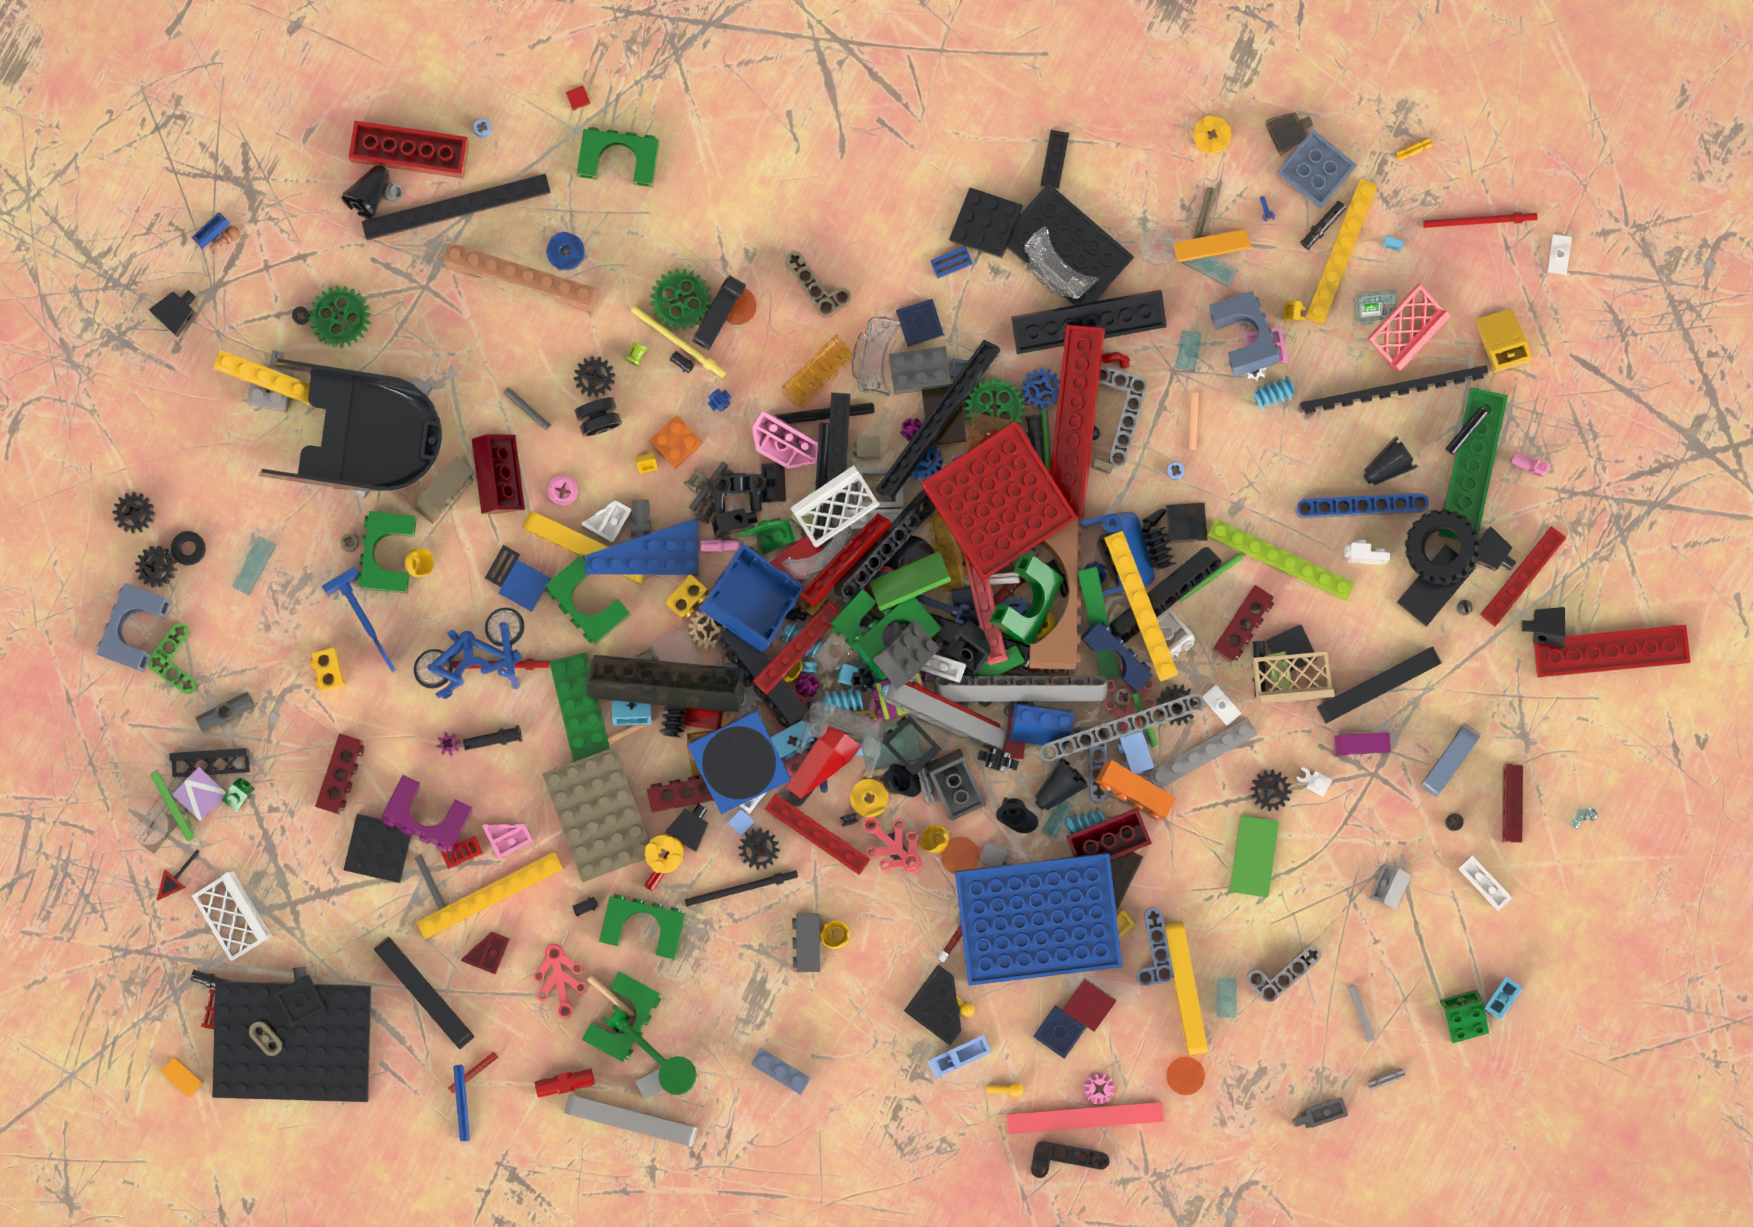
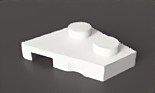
M615 500L588 520L583 521L581 526L614 543L632 509Z

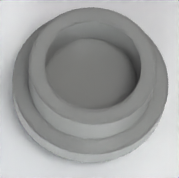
M389 183L385 187L386 198L391 202L400 200L403 195L402 187L396 183Z

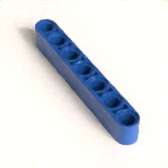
M1420 493L1303 499L1297 504L1295 512L1298 517L1304 519L1421 513L1428 507L1429 499L1426 495ZM1415 499H1421L1424 502V506L1418 508L1414 503ZM1396 500H1402L1405 503V507L1399 509L1395 504ZM1360 501L1364 502L1367 505V509L1364 511L1360 510L1357 507V503ZM1377 501H1383L1386 504V508L1383 510L1379 509L1376 505ZM1341 502L1346 503L1348 510L1345 512L1339 510L1338 504ZM1319 504H1327L1328 512L1320 511ZM1300 505H1308L1309 513L1301 512Z

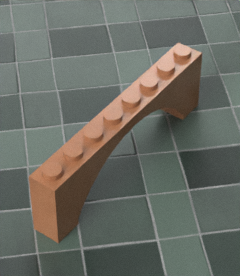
M448 244L443 260L449 270L465 275H481L517 284L591 314L597 301L598 294L595 287L456 244Z
M1078 518L1039 543L1053 555L1062 568L1068 585L1069 598L1067 608L1057 626L1045 638L1036 644H1030L1029 668L1076 669L1077 663H1080L1081 652L1077 651V645H1080L1081 633H1077V626H1081V615H1077V608H1081V597L1077 596V590H1081L1079 578H1077V570H1081V560H1078V554H1081V542H1078V535L1081 536V524H1078Z

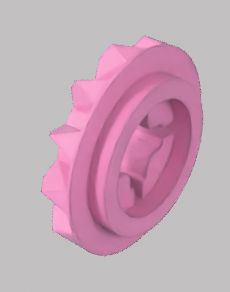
M561 475L555 477L548 486L549 498L558 506H567L573 503L578 496L577 483L569 476ZM566 483V490L570 493H564L562 498H560V492L557 489L563 488Z
M1093 1074L1085 1081L1084 1094L1094 1104H1105L1114 1095V1083L1105 1074ZM1093 1082L1098 1085L1106 1083L1103 1088L1105 1096L1100 1092L1093 1095L1096 1090Z

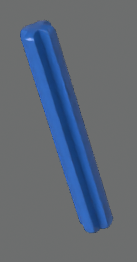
M459 1064L454 1065L453 1070L460 1141L465 1142L470 1140L464 1066Z

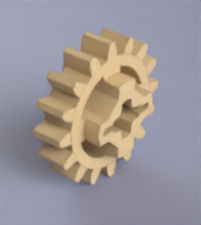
M696 611L697 618L691 617L694 623L688 624V627L693 628L689 635L694 634L692 641L698 640L699 647L703 643L705 644V649L709 645L715 649L718 639L711 641V637L716 633L720 634L725 630V627L723 625L717 626L713 618L704 612L700 614V612ZM707 616L705 622L698 623L702 617ZM711 619V625L715 629L711 630L709 637H707V631L704 629V626H707ZM696 630L702 631L704 640L698 636Z

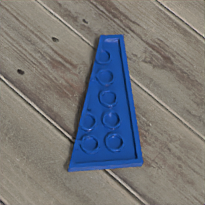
M698 518L585 555V575L691 574L692 576H697Z

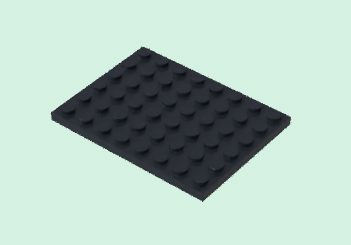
M215 981L212 1098L342 1102L369 1101L372 985L315 984L327 1009L292 1027L274 994L275 991L291 983ZM257 1021L265 1022L281 1039L282 1049L277 1055L269 1056L265 1054L250 1037L249 1028L253 1023ZM258 1027L256 1030L257 1033L262 1034L263 1029L261 1027ZM270 1042L269 1046L272 1049L276 1048V1044Z

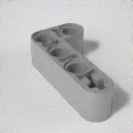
M1316 946L1305 948L1271 980L1260 970H1253L1247 975V983L1264 1002H1272L1321 959V951ZM1308 951H1315L1316 954L1314 956L1316 958L1309 959L1307 961L1309 965L1307 966L1306 962L1300 959V957L1302 956L1305 959L1309 956ZM1295 962H1299L1302 965L1300 973H1296L1293 970ZM1252 974L1260 975L1261 981L1259 984L1252 983ZM1281 975H1285L1288 978L1286 986H1281L1278 982V978ZM1266 988H1271L1274 992L1271 999H1267L1264 996Z

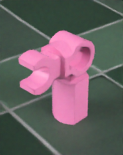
M1515 452L1510 463L1527 471L1530 469L1531 473L1540 477H1544L1550 467L1548 463L1542 462L1539 459L1534 462L1532 458Z

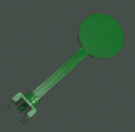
M613 1005L614 1014L609 1019L603 1016L602 1020L616 1032L619 1030L621 1032L624 1031L661 1065L658 1078L662 1088L671 1095H682L691 1090L697 1078L696 1067L687 1058L680 1056L666 1060L629 1026L628 1020L630 1017L616 1005Z

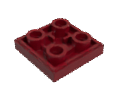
M1084 978L1062 1011L1095 1032L1116 1003V999Z

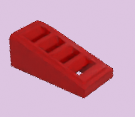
M476 836L454 846L451 852L455 860L453 863H451L447 854L449 851H440L448 869L484 854ZM469 843L473 844V847L476 851L475 853H472L469 847ZM462 846L466 847V850L469 854L466 857L462 850ZM455 849L459 850L462 859L458 860Z

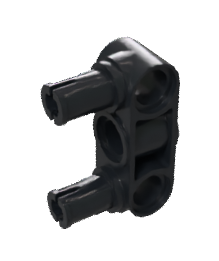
M729 473L710 477L708 487L711 490L712 496H714V513L726 512L725 496H727V493L747 492L750 494V511H762V494L766 487V478L761 474ZM755 477H757L758 484L756 487H754L752 484L753 479ZM720 479L722 486L717 489L716 482Z

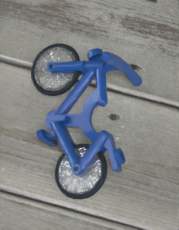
M504 607L495 610L487 618L485 624L486 636L494 645L503 647V651L476 639L471 631H464L459 636L455 630H450L447 634L455 643L445 652L439 649H430L423 652L416 659L414 664L416 680L423 687L432 689L443 686L448 680L451 681L447 687L435 693L438 698L447 699L453 695L452 690L464 684L462 678L464 670L469 666L479 665L482 667V674L498 670L500 676L506 677L511 681L513 689H519V680L515 675L514 666L516 662L523 658L517 649L513 651L512 645L519 641L523 635L525 627L523 617L515 609ZM473 646L503 660L490 664L483 658L474 657ZM463 650L464 660L458 664L453 672L452 659Z

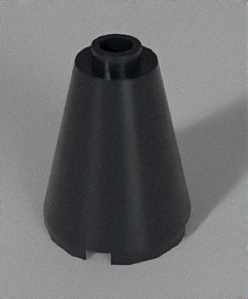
M382 165L371 168L343 192L341 197L343 203L351 210L353 208L358 210L357 214L359 216L371 219L376 213L389 181L388 169Z
M1395 436L1364 469L1366 473L1363 476L1369 484L1373 482L1374 485H1377L1418 468L1417 463L1412 464L1413 457L1402 442L1397 443L1398 436Z
M1064 758L1058 761L1035 795L1037 799L1035 803L1042 810L1044 808L1049 810L1088 787L1083 776L1076 769H1073L1071 766L1068 767L1070 763Z

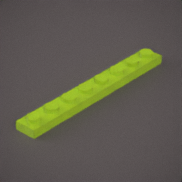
M1216 518L1207 537L1345 601L1348 599L1354 586L1352 581Z

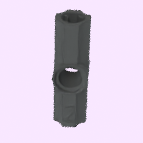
M633 500L632 539L651 533L649 500Z
M246 692L225 703H220L217 707L195 718L202 732H205L225 721L232 720L234 717L254 708L255 705L250 694ZM224 707L230 709L227 717L221 716V710Z

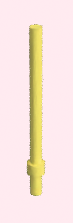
M636 305L632 308V313L702 363L705 369L711 370L721 378H724L727 372L717 366L713 359L702 355Z

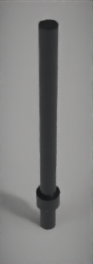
M797 870L783 874L779 872L772 877L684 899L687 907L775 883L776 885L783 884L784 881L798 878Z

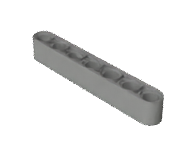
M891 682L885 698L887 703L984 748L1002 751L1007 732L905 684L897 689Z
M569 1094L564 1112L572 1116L694 1147L699 1129Z

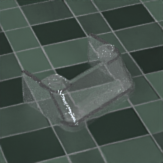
M815 701L810 707L795 753H803L808 736L822 737L826 733L828 726L864 738L862 751L870 759L863 777L872 778L882 748L884 735L882 722L825 701Z

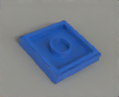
M516 560L498 593L532 612L546 588L545 585L551 578Z

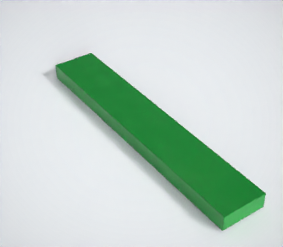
M1097 567L1077 570L1089 627L1095 621L1104 622L1109 626ZM1105 649L1095 652L1100 676L1105 677L1107 680L1120 678L1115 651Z

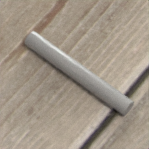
M1356 985L1351 986L1349 991L1368 1043L1372 1042L1375 1038Z

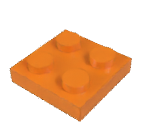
M678 415L649 440L674 469L681 465L703 444Z

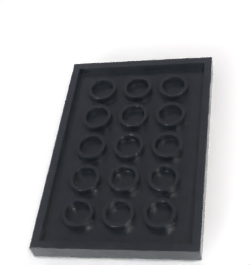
M1049 183L1019 215L1007 246L1012 253L1073 305L1097 301L1134 259L1131 253Z

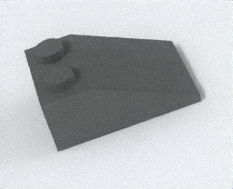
M961 749L926 764L951 821L986 805Z

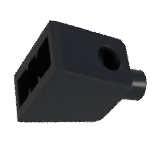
M189 290L181 297L173 291L152 306L149 311L176 337H179L195 314V311L189 305L197 297Z
M744 508L718 513L711 519L715 539L743 532L744 528L749 527V524L758 522L756 512L746 513Z
M1490 526L1479 540L1481 545L1479 550L1480 557L1476 563L1493 571H1496L1502 565L1510 571L1517 562L1508 556L1512 546Z
M1565 607L1535 610L1533 620H1522V632H1533L1534 643L1564 648Z
M699 803L693 812L684 809L666 829L665 833L677 838L682 844L697 852L709 824L702 819L708 809Z

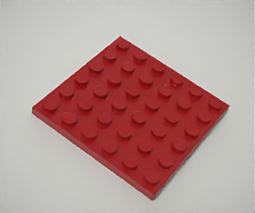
M1017 421L1012 422L920 483L981 581L1077 519V516Z

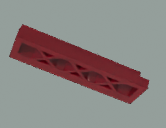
M1505 764L1503 765L1502 842L1522 843L1523 765Z

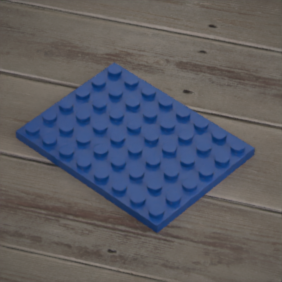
M1109 852L955 871L968 986L1122 967Z

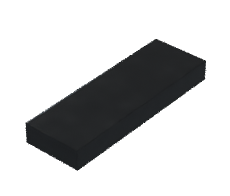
M1056 130L1050 131L1040 186L1045 187L1049 183L1055 189H1059L1069 133Z

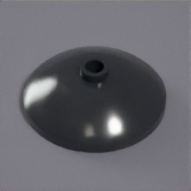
M911 535L883 566L897 570L904 567L903 561L907 559L908 565L934 554L935 551L926 540Z

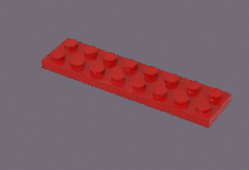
M1686 625L1565 636L1564 648L1533 642L1537 678L1691 663Z

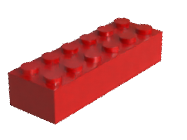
M354 120L348 158L353 163L373 166L382 165L387 168L464 178L469 140L465 136Z

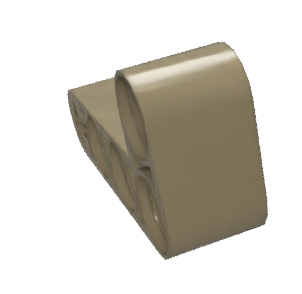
M792 251L787 255L786 264L788 269L821 317L829 318L849 305L851 295L846 288H838L828 295L800 252ZM791 258L798 259L799 270L795 263L791 264ZM802 273H809L811 277L809 280L803 281L800 279V275ZM814 288H818L821 291V294L817 297L812 296L810 293ZM845 294L848 298L846 301L840 302L837 300V296ZM829 304L832 308L829 312H823L821 306Z

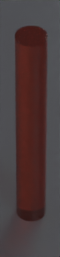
M493 1051L465 1074V1084L495 1061L498 1055ZM455 1082L448 1087L452 1093L455 1092Z

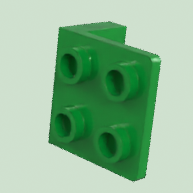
M775 518L770 521L766 519L758 522L756 527L752 525L744 528V532L738 534L739 538L757 536L762 554L795 542L789 519L781 520L780 518Z
M1477 990L1440 1000L1441 1007L1447 1018L1452 1043L1489 1033L1484 1003Z

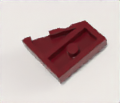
M490 932L461 961L496 975L510 938Z

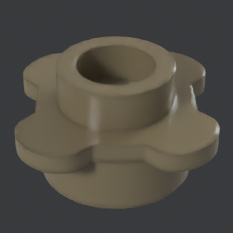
M828 671L825 675L822 674L819 682V685L822 686L821 690H830L834 675H830Z

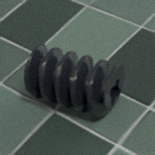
M1166 527L1151 530L1143 535L1144 539H1150L1145 545L1151 546L1148 553L1154 554L1150 557L1151 561H1156L1152 565L1153 568L1163 569L1177 564L1176 562H1170L1175 557L1174 555H1168V552L1172 550V548L1166 547L1170 540L1163 539L1168 534L1161 533Z
M676 697L665 699L669 706H665L663 710L668 713L662 714V717L667 721L661 722V725L665 728L660 729L659 732L665 736L682 738L678 733H682L684 730L679 728V726L685 725L681 718L687 717L682 711L688 710V707L683 705V703L689 702V700Z

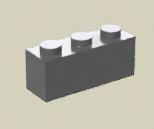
M819 913L796 914V918H792V929H796V937H793V949H796L797 957H793V968H797V972H820Z

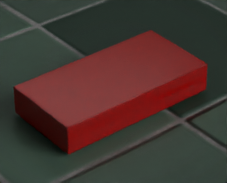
M688 707L684 726L713 730L720 729L724 711Z

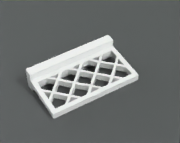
M853 465L790 509L813 545L818 547L880 504L858 469ZM860 480L862 484L861 491H851L852 485ZM839 493H847L844 503L835 502L836 496ZM850 494L859 496L857 505L848 504ZM863 496L872 499L873 503L869 506H861ZM824 503L831 504L828 514L819 512L821 505ZM834 505L843 506L841 516L832 515ZM847 507L856 508L855 515L851 518L845 517ZM808 514L815 515L813 524H806L802 518ZM818 516L827 517L825 527L816 525ZM831 518L840 519L839 526L830 528ZM815 528L824 530L823 537L817 541L813 536Z
M234 871L225 873L221 878L192 895L231 962L273 937ZM221 882L226 886L225 895L215 893L217 885ZM204 893L210 894L209 905L202 904L199 896ZM215 896L224 898L222 909L212 906ZM227 899L235 901V912L225 910ZM212 909L221 911L219 922L211 919ZM224 912L234 914L232 925L222 923ZM237 915L245 918V928L235 926ZM221 926L231 928L229 938L222 937L220 934ZM234 929L244 931L242 941L232 939ZM247 932L254 933L258 941L253 944L245 943ZM231 942L241 944L239 953L234 956L230 951Z

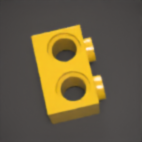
M690 574L668 598L665 604L682 620L685 617L689 618L695 612V605L698 602L701 604L706 598L708 589ZM693 586H697L700 589L699 594L696 596L689 594V589ZM681 600L687 603V607L684 610L676 608V604Z
M330 648L312 653L313 658L310 659L312 670L316 669L317 677H314L317 689L320 688L322 692L345 687L336 649ZM323 656L329 657V663L326 666L320 665V659ZM327 675H333V683L325 684L324 678Z

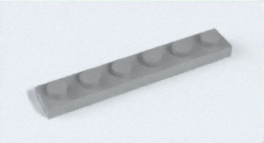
M1247 718L1147 773L1153 785L1162 788L1255 737L1257 733Z

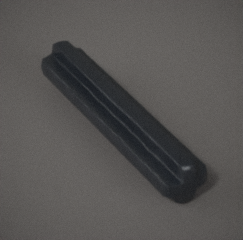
M1483 407L1478 408L1446 447L1448 453L1454 455L1488 414Z

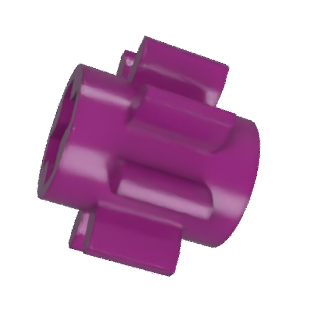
M917 417L914 420L908 418L902 423L903 430L900 433L910 442L921 427L922 422Z
M803 673L798 677V681L795 682L796 691L804 697L808 695L810 697L814 696L819 688L818 679L810 673L807 675Z
M445 732V737H438L441 742L436 747L443 749L442 755L447 751L452 756V751H459L456 745L460 743V740H454L456 734L453 733L450 737ZM451 739V743L453 744V746L447 747V749H445L446 745L444 744V742H449Z

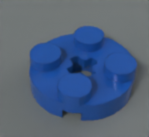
M561 232L550 239L546 254L549 262L558 270L569 271L575 269L584 260L585 249L578 236L569 232ZM563 247L571 249L568 256L560 254L563 251Z

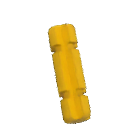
M1427 137L1421 142L1418 141L1405 147V149L1398 150L1396 156L1399 161L1405 160L1407 156L1411 157L1422 152L1423 149L1431 148L1432 142Z

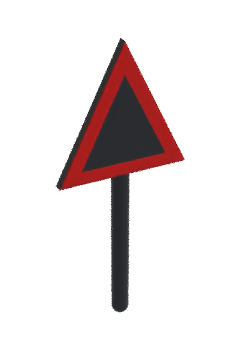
M199 850L193 853L175 877L164 869L157 901L186 888L177 879L198 855Z

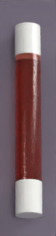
M961 924L937 958L943 963L962 936Z

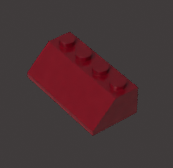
M486 434L473 438L472 446L481 514H499L525 510L516 436Z
M1138 808L1066 836L1073 856L1109 852L1110 860L1152 844Z

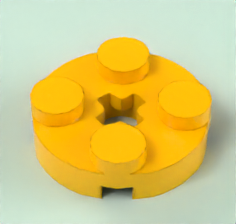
M1210 115L1204 117L1196 124L1193 131L1195 145L1206 154L1224 151L1231 140L1230 126L1220 117ZM1215 131L1217 138L1209 139L1207 132Z
M874 779L859 781L852 789L850 796L852 808L863 817H876L880 815L887 807L889 799L884 785ZM867 793L875 796L871 804L868 801H864Z
M660 834L652 838L647 844L645 858L653 871L657 873H670L680 866L684 858V848L677 838L669 834ZM663 848L670 853L666 859L660 856L661 849Z

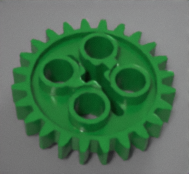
M676 269L674 275L671 271H668V277L664 274L661 275L663 281L656 280V284L659 287H652V290L656 292L650 294V297L655 299L650 302V305L656 306L652 312H658L659 314L656 319L662 317L661 324L663 325L668 322L669 329L672 325H675L676 331L679 329V326H682L685 331L687 325L691 329L694 328L693 322L700 325L699 318L704 319L705 315L703 312L707 313L708 311L706 306L712 304V302L707 301L712 295L706 294L710 288L703 287L706 282L705 280L698 281L700 275L693 277L694 271H691L689 275L686 274V269L683 270L682 274ZM688 283L691 286V290L684 292L681 289V284ZM665 290L672 291L673 298H665L663 292ZM694 292L697 294L696 296L686 298L683 304L676 302L669 307L665 306L667 303L676 301L679 295L681 298H684ZM696 301L698 308L691 309L688 306V302ZM674 307L678 308L681 315L673 316L671 309Z
M337 286L336 291L329 287L328 294L322 291V298L316 296L319 302L311 303L315 309L309 310L314 315L309 317V320L314 322L310 327L317 328L313 333L315 335L320 334L318 338L320 341L326 339V345L332 342V346L335 348L337 343H339L341 348H343L346 342L349 347L352 340L358 343L356 338L358 336L364 338L361 332H368L365 324H371L366 319L371 317V313L365 312L370 307L369 305L363 306L366 303V299L359 300L361 298L360 293L354 295L355 290L353 288L348 292L346 286L343 288V291ZM340 300H347V306L344 308H339L338 303ZM330 303H333L339 313L343 315V319L350 328L349 331L337 319L338 317L331 308ZM330 310L331 316L327 319L322 318L323 312ZM352 315L358 316V320L354 324L348 322L349 317ZM335 326L342 327V331L339 334H333Z
M993 377L992 382L985 378L984 385L979 381V388L974 387L972 389L974 394L969 393L968 395L971 400H965V403L969 405L964 408V411L969 412V414L965 415V418H971L968 425H975L974 432L980 429V436L994 428L996 431L1001 430L1014 421L1022 424L1023 421L1019 417H1025V413L1021 412V410L1026 409L1025 405H1021L1025 398H1019L1022 392H1015L1016 385L1009 387L1010 381L1003 384V378L999 382H996L995 377ZM993 392H996V406L1000 408L997 410V425H994L993 409H990L993 406ZM1006 394L1010 400L1007 403H1002L999 400V396ZM982 395H988L990 397V402L986 404L982 403L980 401V397ZM1002 413H1007L1010 416V420L1003 422L999 416ZM982 414H989L991 420L983 422L980 417Z

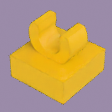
M1297 300L1285 302L1282 320L1287 322L1304 320V317L1300 316L1301 311L1306 310L1302 306V302Z
M647 450L648 454L642 456L640 452L637 453L635 459L640 475L658 470L654 452L651 453L650 450Z

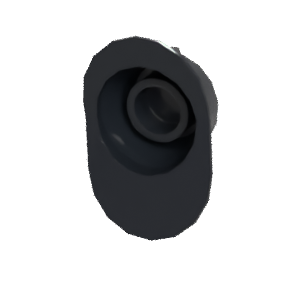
M894 763L890 765L883 777L879 779V782L884 785V788L890 794L915 797L921 792L918 774L913 776L906 767Z
M1005 797L1001 807L996 811L997 820L1018 833H1030L1038 827L1039 821L1037 816L1026 808L1025 803L1021 799Z

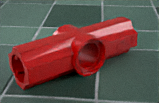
M592 1068L574 1073L567 1072L555 1075L553 1078L534 1082L538 1098L557 1093L560 1095L575 1091L578 1088L595 1085Z

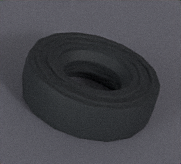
M184 531L178 534L171 544V553L174 554V559L186 566L200 562L206 551L203 538L192 531ZM191 541L195 544L196 549L192 555L187 556L182 553L181 546L184 542Z

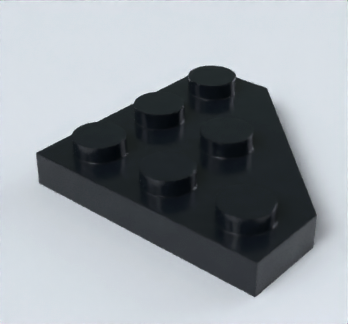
M937 965L904 1012L949 1046L962 1031L955 981L952 974L940 965Z

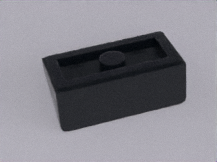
M779 463L762 464L761 475L766 478L767 482L762 494V502H785V467Z

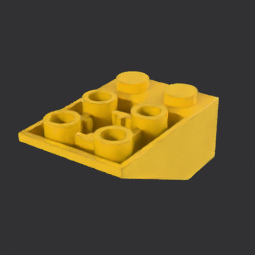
M1512 308L1475 319L1493 373L1529 363L1533 359L1527 340Z

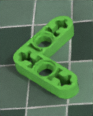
M176 623L151 654L148 666L181 692L191 694L197 688L196 681L170 662L190 633L189 628L185 624ZM184 627L183 632L185 634L177 637V640H179L177 644L170 636L172 635L175 638L178 633L176 629ZM172 642L174 645L173 651L165 652L164 644ZM154 658L157 660L161 658L160 663L164 666H166V664L169 663V665L164 669L163 674L160 673V671L163 670L161 667H153ZM176 669L178 672L177 677L169 679L167 676L168 670ZM182 674L184 675V677H182L184 681H192L190 684L192 686L191 689L187 688L186 690H184L185 685L181 682H179L178 685L175 684L180 680Z

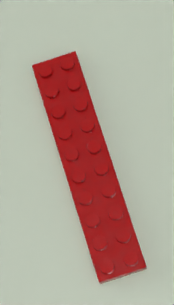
M1066 325L1049 474L1077 518L1083 519L1105 329Z

